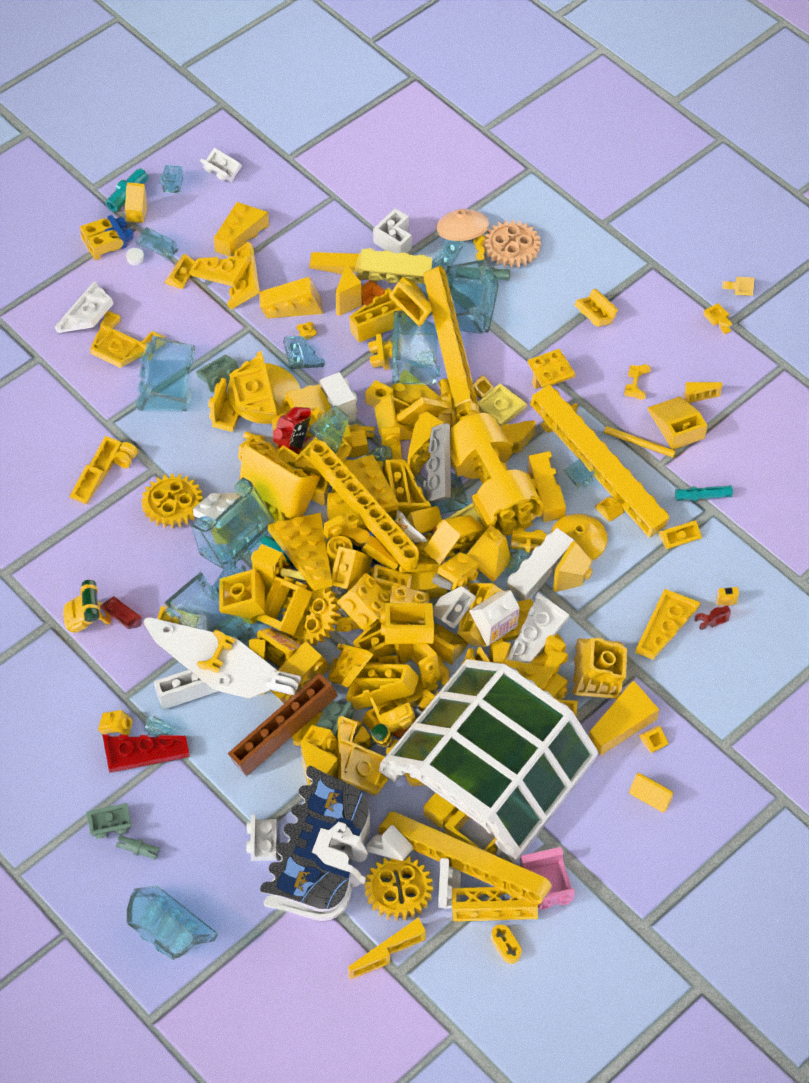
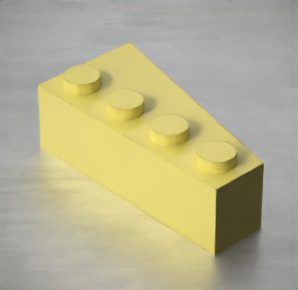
M366 248L361 250L356 261L355 275L360 282L361 280H371L377 283V281L386 280L389 284H395L402 277L413 280L416 284H425L423 273L432 269V257L409 255L405 252L398 254L388 250L375 251L374 249Z

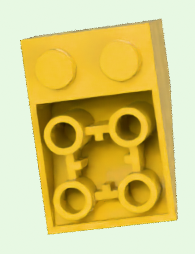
M681 396L647 407L648 412L672 450L705 439L707 423L700 412Z
M427 411L414 425L408 453V466L415 476L420 473L422 467L431 457V453L428 450L432 427L444 423Z

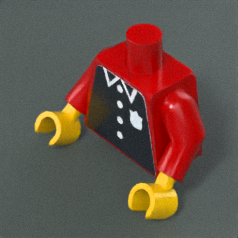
M319 406L314 407L312 410L306 407H293L288 413L279 417L276 429L273 431V442L278 444L279 449L284 445L299 455L308 429L310 415L321 421L324 418L319 413H325V411Z

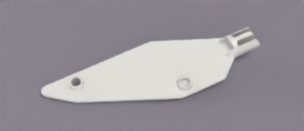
M146 618L144 620V625L155 642L215 691L248 699L270 690L295 695L296 693L295 690H297L298 683L301 681L300 676L277 671L235 637H232L235 639L234 644L229 643L232 645L231 650L223 649L218 659L223 662V665L218 667L220 669L219 673H215L210 670H203L196 665L198 661H206L212 658L216 651L218 640L213 635V632L154 618Z

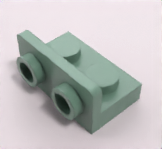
M225 354L197 370L196 374L199 379L207 383L209 391L213 393L216 384L220 383L221 378H225L226 384H228L230 380L229 374L239 369L236 360Z
M333 700L326 706L316 726L330 729L338 740V717L344 716L352 719L354 714L352 702L348 701L344 705Z

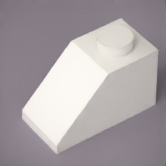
M460 586L440 597L433 607V615L455 629L476 596Z

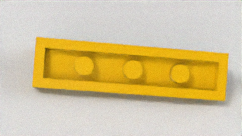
M452 888L453 922L538 919V904L523 900L500 888ZM483 894L491 897L487 901H480L478 899ZM509 894L511 898L503 901L499 896ZM456 895H466L469 899L466 902H456Z

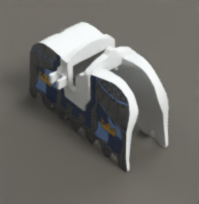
M310 765L307 767L306 775L312 782H310L309 786L303 785L299 788V795L305 799V802L302 805L296 804L291 808L292 815L298 820L295 824L288 823L285 825L284 833L290 839L287 843H279L276 847L277 853L283 858L280 862H273L269 865V872L275 877L272 882H264L260 887V891L264 894H270L264 900L265 907L287 911L313 920L326 921L336 918L345 911L350 901L352 887L354 888L359 886V884L365 883L366 878L357 869L348 864L349 859L362 862L367 858L368 853L364 846L370 834V814L366 798L360 790Z

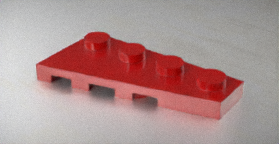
M102 734L109 773L190 757L186 736L159 735V737H149L148 735H140V737H128V735L110 736L109 734Z

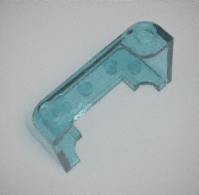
M485 259L447 266L446 276L460 331L478 334L488 333L499 287L494 272Z
M394 311L392 384L436 385V377H440V366H437L438 335L434 323L425 320L420 327L405 312Z
M244 477L234 486L235 493L240 497L216 519L203 516L191 525L200 556L223 569H229L240 561L269 533L268 524L275 523L271 512L253 483Z
M201 571L165 601L166 613L172 619L176 617L184 626L210 632L218 630L227 636L237 638L243 644L254 636L253 628L247 622L243 623L241 617L224 614L219 611V595L214 587L206 581L207 578Z

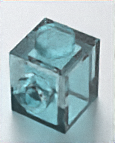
M165 165L164 172L160 174L159 184L162 185L163 192L180 194L184 179L182 166Z

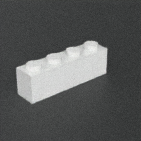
M558 528L553 533H548L542 545H538L533 550L531 557L521 563L520 569L509 576L507 580L508 591L511 590L521 600L531 599L553 575L571 542H575V540Z
M190 670L154 681L156 695L162 710L218 692L210 688Z

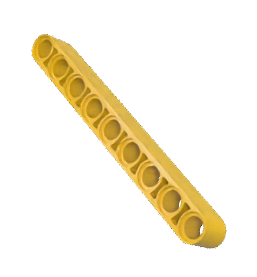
M437 266L424 272L423 277L455 408L465 402H473L478 405L447 276L443 267Z
M316 440L310 445V462L399 565L405 570L415 569L418 564L419 550L324 441Z
M389 812L378 827V831L382 835L393 825L413 845L414 851L439 862L441 858L449 859L450 867L534 904H541L552 887L550 881L541 875L399 813Z

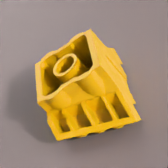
M592 637L590 639L578 638L574 648L577 652L574 657L575 671L572 681L575 685L572 693L577 696L618 699L622 690V681L626 678L627 648L619 641H607L602 638Z

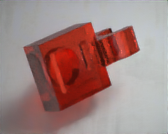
M728 605L716 607L710 611L709 615L704 613L697 614L694 620L695 622L703 621L699 626L700 630H704L708 626L713 628L728 622L731 610Z

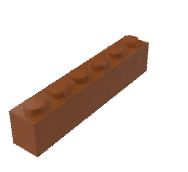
M320 673L317 674L228 752L233 763L246 777L338 697L332 684Z

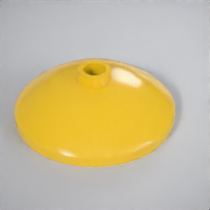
M570 514L564 516L551 529L553 533L558 528L574 539L592 561L601 556L607 546V532L604 526L597 519L589 515Z

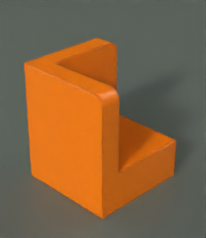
M368 280L361 286L362 304L368 306L373 302V298L376 296L380 297L385 293V290L373 281Z

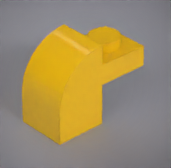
M348 421L341 422L342 430L338 432L352 447V452L348 457L354 458L369 455L365 430L350 432Z

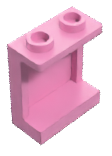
M561 847L521 856L520 867L547 878L552 885L542 903L538 904L540 910L548 909L556 904L567 905L574 901L575 891L574 888H571Z

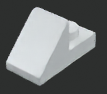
M391 825L382 835L376 834L366 845V849L369 853L403 861L413 850V845L395 826Z

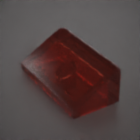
M115 596L100 605L102 610L127 629L141 626L142 617Z

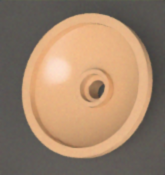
M457 209L445 214L438 221L437 232L447 240L466 241L483 235L489 227L488 218L479 211Z

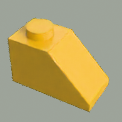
M127 182L126 221L144 223L148 208L145 184Z

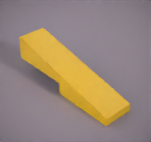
M311 252L309 268L342 274L346 265L355 272L356 261L360 254Z
M107 436L104 437L90 465L86 464L69 496L71 499L86 505L88 504L114 465L113 457L116 452L120 451L119 448L122 442Z
M421 676L418 679L413 695L377 705L380 714L408 702L412 708L418 705L423 699L422 693L425 691L421 683ZM436 683L426 689L434 693L438 690L439 685ZM374 708L365 712L363 723L371 731L373 727L380 724Z
M419 917L349 965L348 976L350 980L390 964L391 954L425 941L426 931Z

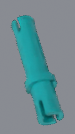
M731 485L704 488L692 486L688 489H675L676 501L726 498L733 495Z

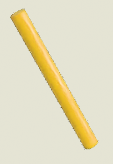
M608 426L605 427V434L672 458L675 456V450Z

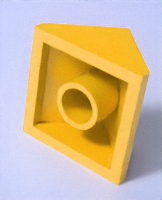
M346 265L336 290V315L338 316L362 306L361 282L351 268Z
M436 623L434 624L433 644L428 645L437 655L442 656V660L453 665L469 643Z

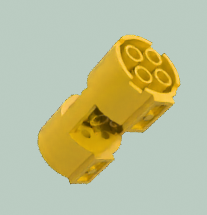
M478 413L462 419L450 429V464L457 477L463 475L469 479L479 478L483 484L477 494L472 495L473 507L483 526L488 529L492 525L503 533L504 536L512 535V530L515 531L516 528H524L525 530L532 526V520L542 515L544 505L536 492L538 487L534 478L531 479L528 473L522 470H508L505 465L512 455V447L514 446L511 437H507L504 430L502 431L493 415Z

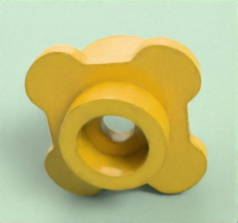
M312 322L298 324L296 328L299 330V337L308 340L315 336L314 324Z

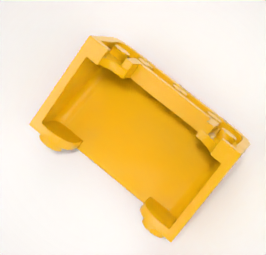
M264 442L246 443L243 448L239 477L241 489L255 494L285 513L284 516L289 519L303 517L320 477L314 473L308 476L303 473L304 470L295 469L271 454V450L268 449L269 445Z

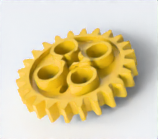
M171 473L170 478H167L164 474L162 480L156 477V483L150 481L151 487H145L146 492H142L143 498L141 499L142 509L145 512L146 518L150 517V522L156 520V526L163 523L164 528H166L169 524L173 529L174 525L177 524L181 528V523L184 522L186 525H189L188 519L195 520L193 508L203 501V496L199 485H195L194 480L189 481L188 476L181 479V474L176 478Z
M305 583L307 585L306 590L313 592L294 636L288 633L287 636L301 644L306 641L310 645L317 646L318 641L324 643V636L330 638L329 631L335 632L333 625L339 624L335 619L341 616L336 611L341 607L336 605L339 599L335 598L336 593L332 592L330 588L313 591L310 585Z
M410 856L403 861L391 858V861H388L384 857L383 864L376 862V869L370 868L371 875H366L365 889L367 890L365 891V897H369L368 904H373V911L379 909V916L386 913L387 920L391 916L395 917V921H398L399 916H402L404 921H406L407 915L415 918V911L422 914L421 907L427 908V901H431L433 887L431 886L432 879H428L430 872H424L425 865L418 867V860L412 863ZM394 872L398 873L400 889H402V899L404 904H400L399 901L398 888L396 886V878ZM408 874V875H411L412 877L409 878V879H406V878H403L402 876ZM389 878L391 881L383 882L382 879ZM409 893H413V894H415L416 896L413 897V898H410V897H407L406 895L409 894ZM393 897L395 900L387 901L386 898Z

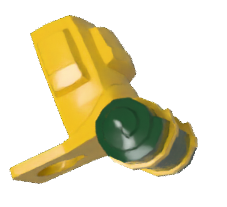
M84 580L81 584L80 596L64 604L63 618L65 627L72 633L86 629L88 625L98 619L107 625L111 624L110 608L98 601V588L94 580ZM100 609L104 610L106 618L102 615Z
M372 697L370 700L380 724L373 727L371 732L372 738L379 746L386 748L392 742V733L400 728L403 730L408 729L416 717L409 702L380 714L377 704Z

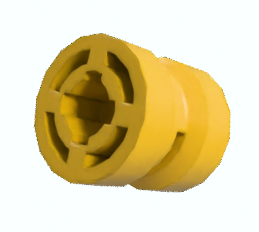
M123 442L119 448L120 451L116 452L113 460L118 466L129 468L132 459L138 454V450L131 443Z

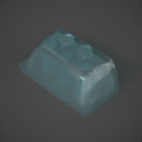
M158 885L135 888L130 896L127 906V924L137 931L143 940L152 943L159 953L165 954L172 960L192 953L204 943L215 941L219 935Z

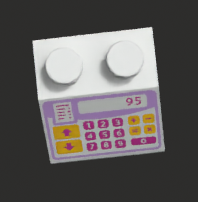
M511 590L497 592L470 610L487 646L517 627L519 606Z

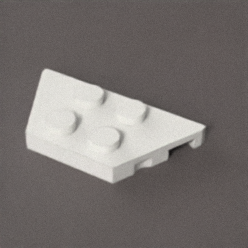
M93 282L55 326L56 331L61 333L94 327L114 304L111 297L102 288L100 289L96 282Z
M212 493L193 508L194 516L203 519L207 523L213 521L216 528H221L253 499V493Z

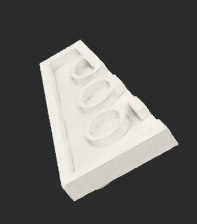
M537 593L535 602L530 608L528 617L520 630L517 640H515L507 660L529 664L544 649L546 638L550 635L555 636L569 619V614L540 593Z

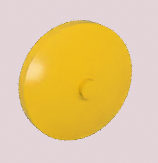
M265 363L277 415L274 416L238 410L231 380H229L227 397L231 407L243 418L259 424H272V420L290 406L283 404L286 393L293 389H300L297 380L290 372L280 366Z

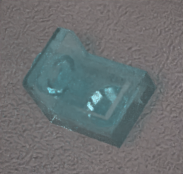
M580 459L564 470L577 489L582 485L584 487L588 486L593 481L592 478L595 474L593 470L590 472Z

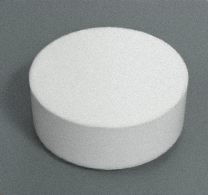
M139 248L129 249L126 253L127 262L131 265L141 264L144 261L143 251Z

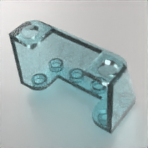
M154 335L151 341L147 342L145 353L142 352L140 363H143L139 371L141 381H139L137 392H140V394L137 396L135 404L138 407V411H187L191 400V389H187L189 369L195 356L194 345Z

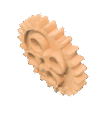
M505 220V224L498 222V227L493 225L492 230L488 229V234H485V252H487V257H491L492 262L497 260V265L504 263V267L509 264L511 268L514 265L520 268L522 263L524 266H527V261L532 263L533 258L536 259L537 254L540 253V236H537V231H533V227L527 228L528 223L521 225V221L515 224L514 220L511 223Z

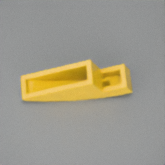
M402 277L389 297L421 327L431 312V304L424 292L413 280Z

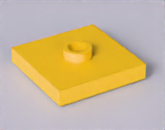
M421 397L398 414L396 418L400 423L415 425L417 420L426 411L436 417L448 407L446 402Z

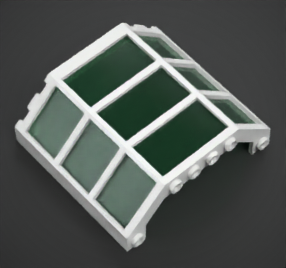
M466 659L383 759L379 772L394 783L404 773H409L412 778H417L482 825L488 833H493L497 838L495 844L498 846L495 856L516 864L593 764L599 752L569 707L555 700L549 692L538 688L532 680L524 678L516 669L508 667L506 664Z

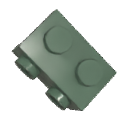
M127 803L86 811L90 834L95 836L96 839L108 837V833L116 831V835L129 832L128 828H132Z

